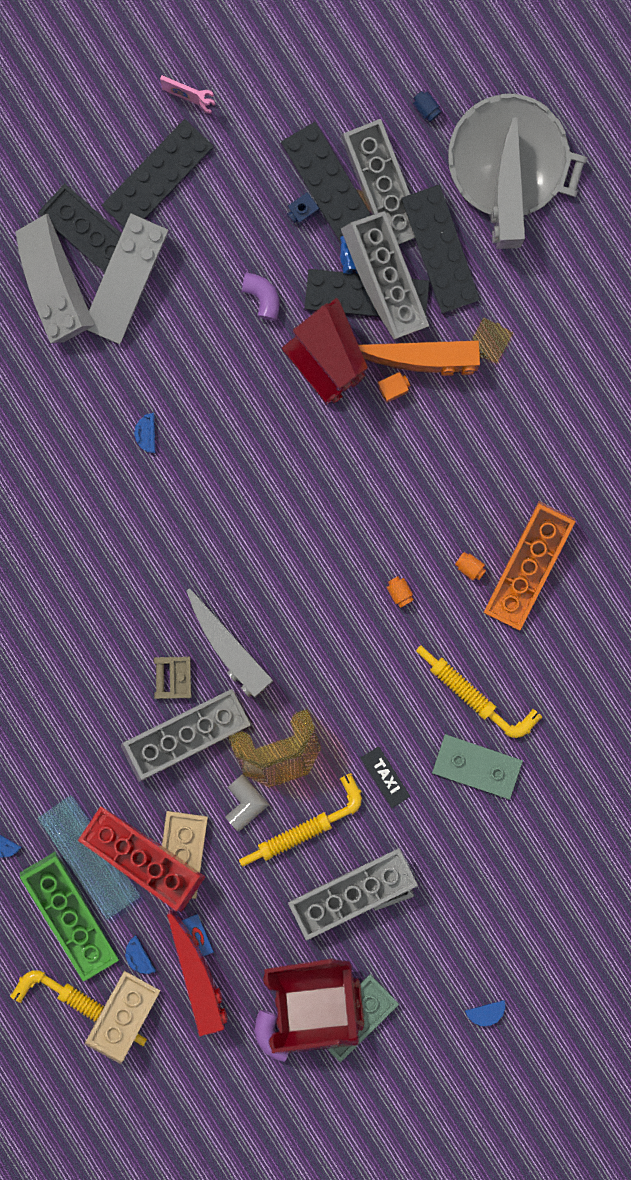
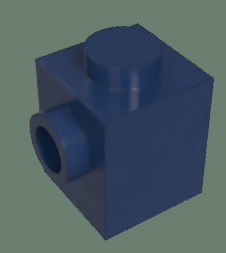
M307 192L288 205L289 212L287 215L293 223L297 222L301 226L319 213V207Z

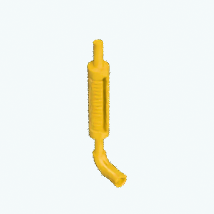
M421 645L416 650L421 657L433 666L430 671L435 676H438V679L441 678L444 684L447 683L446 686H450L449 689H452L453 692L455 691V694L464 699L467 705L470 704V708L476 709L475 712H479L478 715L484 720L489 717L505 731V735L519 738L530 734V730L542 718L540 714L533 718L537 711L532 709L522 722L519 721L515 726H510L494 711L496 706L491 701L488 702V698L485 699L482 693L479 694L480 691H476L477 689L473 685L471 686L468 680L465 681V678H462L459 672L456 673L457 670H453L454 668L450 664L447 665L448 662L442 657L437 660Z
M352 773L346 775L350 783L347 782L345 776L340 778L348 794L346 797L349 802L346 807L328 816L324 812L318 815L317 818L313 817V820L310 819V822L307 820L306 823L303 822V825L299 824V827L296 826V829L293 827L292 830L289 829V832L285 831V834L282 833V836L279 834L278 837L275 836V839L271 838V840H268V843L265 841L259 844V850L239 859L241 866L244 867L262 857L267 861L273 858V855L277 856V853H284V850L291 849V846L294 848L295 845L298 846V843L301 844L305 840L308 841L309 838L312 839V836L316 837L319 833L322 834L323 831L326 832L332 829L330 823L357 812L361 806L362 791L358 789Z
M32 970L23 977L21 976L19 983L10 995L12 999H15L18 993H20L16 1001L21 1003L30 987L33 988L35 983L41 982L59 993L57 999L63 1003L67 1002L66 1004H70V1007L73 1006V1009H76V1011L80 1010V1013L86 1015L87 1018L90 1017V1020L93 1019L94 1022H97L104 1009L103 1005L97 1004V1001L94 1002V999L91 1000V997L87 998V995L84 996V993L81 994V991H78V989L74 990L72 985L66 983L63 987L44 975L45 972L40 970ZM137 1034L134 1041L144 1046L147 1039Z

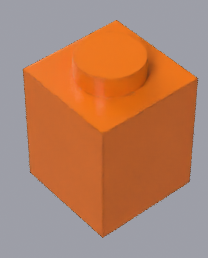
M398 372L379 381L377 386L385 402L388 403L407 394L410 383L406 375L402 376Z

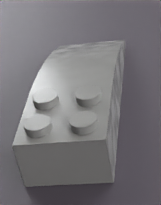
M517 117L513 118L509 127L497 168L493 211H491V223H495L494 231H492V243H496V249L521 248L525 240Z
M378 119L340 135L372 215L383 211L386 212L398 244L413 239L414 235L401 200L402 197L408 196L410 193L382 120Z
M383 211L354 221L341 228L361 281L393 339L428 327L427 318L386 212Z
M45 214L17 230L16 238L23 271L33 302L50 343L65 342L95 326L49 215Z
M130 214L89 310L95 326L87 329L88 331L115 343H121L167 238V229L134 214Z
M189 588L187 593L196 617L212 647L228 667L229 671L227 674L235 682L239 680L243 684L241 689L248 697L253 695L256 698L273 680Z
M233 689L122 743L121 748L138 782H141L249 727L251 724Z
M400 848L289 901L288 904L305 939L308 940L418 886Z

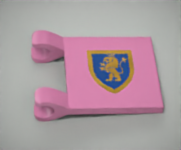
M163 75L161 76L160 81L164 91L200 105L205 113L211 114L212 111L207 109L206 105H215V102L212 99H204L206 95L213 97L212 91H198Z

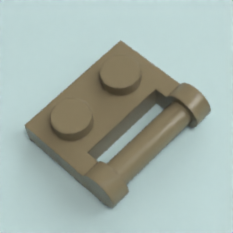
M191 657L154 658V664H156V692H154V699L191 698ZM164 664H170V692H164Z

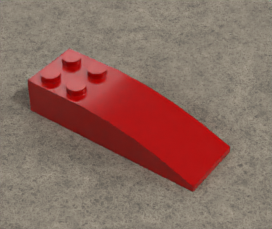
M100 806L78 839L83 845L176 911L184 910L205 878L203 874L102 806Z
M169 910L167 916L199 1036L224 1030L228 1017L226 1009H221L220 1003H222L221 1000L223 999L220 988H216L208 964L191 933L175 910Z

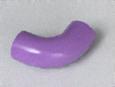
M246 272L242 292L253 294L259 299L260 304L257 316L266 320L277 321L280 299L276 288L267 279Z
M259 1009L254 1030L257 1043L264 1053L276 1060L285 1062L289 1053H271L269 1039L272 1033L275 1032L278 1015Z

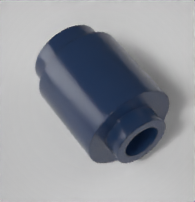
M421 91L413 98L415 100L413 106L429 122L442 113L439 109L440 105L429 92L424 93Z

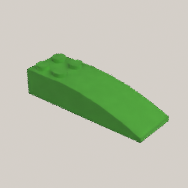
M56 852L20 872V879L83 982L119 961Z

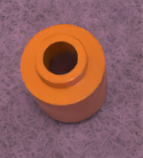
M464 552L455 563L458 570L472 581L476 578L480 580L486 572L484 569L485 564L470 553Z
M397 576L388 582L390 586L386 588L394 603L398 604L400 608L414 600L412 597L413 593L404 578L400 579Z

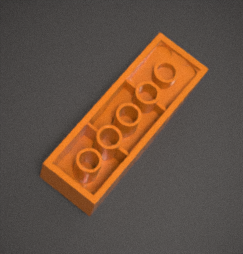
M479 341L358 345L364 359L398 369L441 373L442 376L454 375L453 372H462V375H473L474 371H477L480 366Z
M538 501L484 610L485 614L521 630L576 522L575 518Z

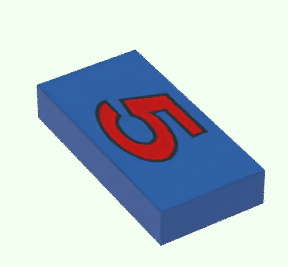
M198 914L182 920L197 943L202 955L206 956L213 953L214 951Z

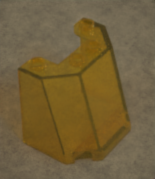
M308 709L295 713L291 718V726L295 736L260 748H254L250 735L245 732H238L228 736L234 755L245 776L265 786L273 787L309 774L321 750V746Z

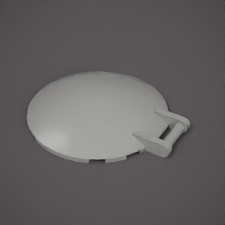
M500 94L486 98L472 106L461 117L452 133L448 150V163L452 179L461 195L471 205L484 213L491 215V211H493L497 168L509 127L513 118L516 117L518 120L523 215L543 207L557 192L572 197L577 196L578 191L576 188L587 157L570 152L566 132L559 119L544 104L528 96ZM573 160L576 163L569 187H563L570 162Z

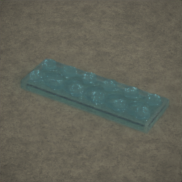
M72 795L37 818L106 920L141 897L127 875L78 841L90 821Z

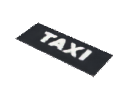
M379 746L360 758L391 808L410 797V794Z

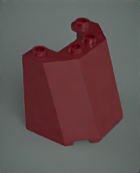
M338 298L322 306L295 327L293 333L296 337L282 347V351L326 405L331 401L333 404L338 402L343 397L342 393L351 386L355 387L366 376L364 372L368 369Z
M327 959L264 969V985L269 990L276 991L275 1005L278 1011L277 1026L279 1032L272 1033L269 1039L271 1053L285 1054L358 1045V1032L363 1030L365 1025L361 984L358 978L353 977L352 966L349 961Z

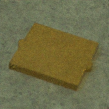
M483 317L471 341H479L480 358H486L497 364L513 332L500 326V323L496 324Z

